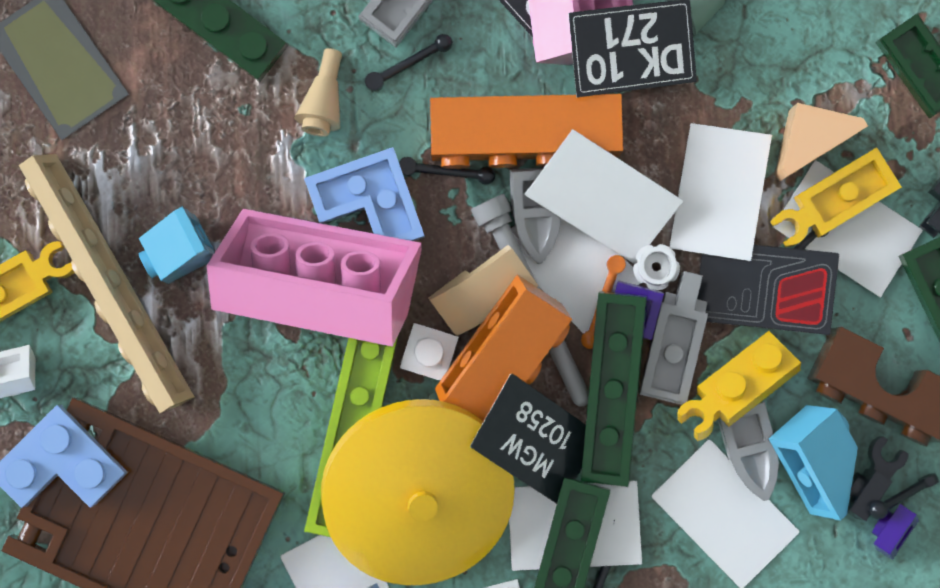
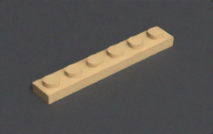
M57 154L33 155L19 164L26 178L25 185L27 190L43 207L49 218L48 225L51 232L64 244L72 258L71 264L75 274L81 281L86 283L95 299L97 313L103 321L110 325L118 339V348L122 357L134 367L142 382V391L146 399L156 406L159 413H163L181 406L195 396Z

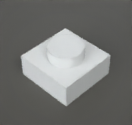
M413 323L400 368L440 381L450 367L459 337Z
M30 345L0 352V398L16 396L35 390L36 358Z

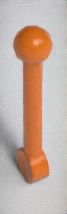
M614 255L608 259L606 267L609 272L602 291L612 292L617 275L625 269V260L620 255ZM597 307L589 330L583 333L581 337V343L587 349H593Z

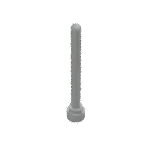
M505 194L494 197L471 209L478 227L484 226L486 233L492 232L500 250L509 245L534 278L508 224L512 222L509 213L513 210ZM564 340L558 347H552L549 353L575 405L583 407L588 404L589 390Z

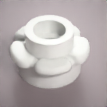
M659 244L657 247L647 245L641 248L636 255L637 263L633 266V272L639 283L647 284V287L650 289L662 290L668 286L670 281L672 282L677 279L680 265L676 261L675 252L670 247ZM657 262L660 264L661 268L659 271L652 269L653 263Z

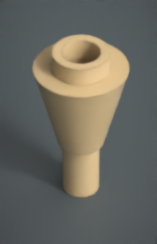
M324 49L319 74L315 77L294 116V119L302 125L301 129L314 136L325 137L329 135L330 131L340 129L337 76L342 53L336 49Z

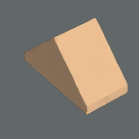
M801 103L793 106L788 113L775 175L779 182L868 127L864 118Z

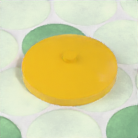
M429 399L405 400L392 403L369 413L349 428L340 438L331 452L324 469L321 483V504L330 537L341 554L352 565L381 581L399 585H426L450 579L467 571L493 549L506 529L511 516L515 494L514 477L470 447L483 423L481 419L466 409L447 402Z

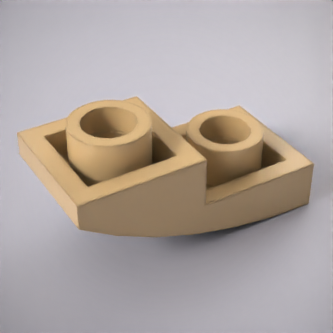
M507 245L471 273L464 270L428 297V299L455 336H458L478 326L485 320L516 275H519L536 287L539 285L514 250Z

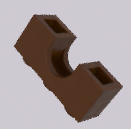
M843 327L831 328V333L827 336L807 377L808 380L818 384L815 392L839 404H842L844 398L860 405L858 413L878 424L885 425L888 419L904 427L901 435L922 446L927 447L929 441L940 443V376L929 370H917L914 372L906 389L897 395H892L879 385L876 378V365L884 348Z

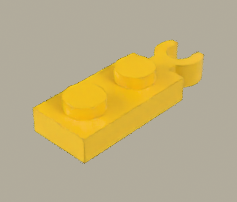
M876 147L795 196L794 200L800 210H783L775 215L770 223L772 226H776L782 221L793 223L795 234L783 242L785 247H792L806 237L809 227H812L819 238L902 188V186Z
M54 241L47 244L42 249L37 260L33 258L30 251L25 250L0 264V322L53 293L46 280L52 277L67 278L75 273L71 263L66 264L62 268H56L53 264L54 255L65 249L62 242Z
M767 331L697 386V395L702 400H690L684 403L677 412L678 421L682 424L692 416L700 417L703 422L694 429V438L697 441H701L712 433L714 422L717 419L721 418L730 427L800 372L801 362L770 331Z

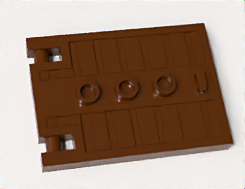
M72 398L67 411L87 431H89L91 425L102 429L97 441L128 473L91 508L57 476L27 507L20 509L17 519L25 523L19 536L13 534L7 537L1 551L80 588H242L286 492L84 400ZM42 530L53 535L47 549L36 544Z

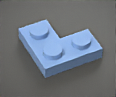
M393 147L304 178L319 223L321 224L365 209L374 234L410 241L425 238Z
M56 405L0 461V487L21 508H24L59 476L91 508L128 472L62 405Z

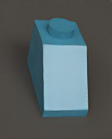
M183 206L173 211L139 238L145 250L138 254L147 273L151 278L159 276L161 281L168 284L208 264L215 253L197 216Z
M806 405L769 438V441L809 513L841 521L848 512L858 447L849 432L848 421L837 409Z

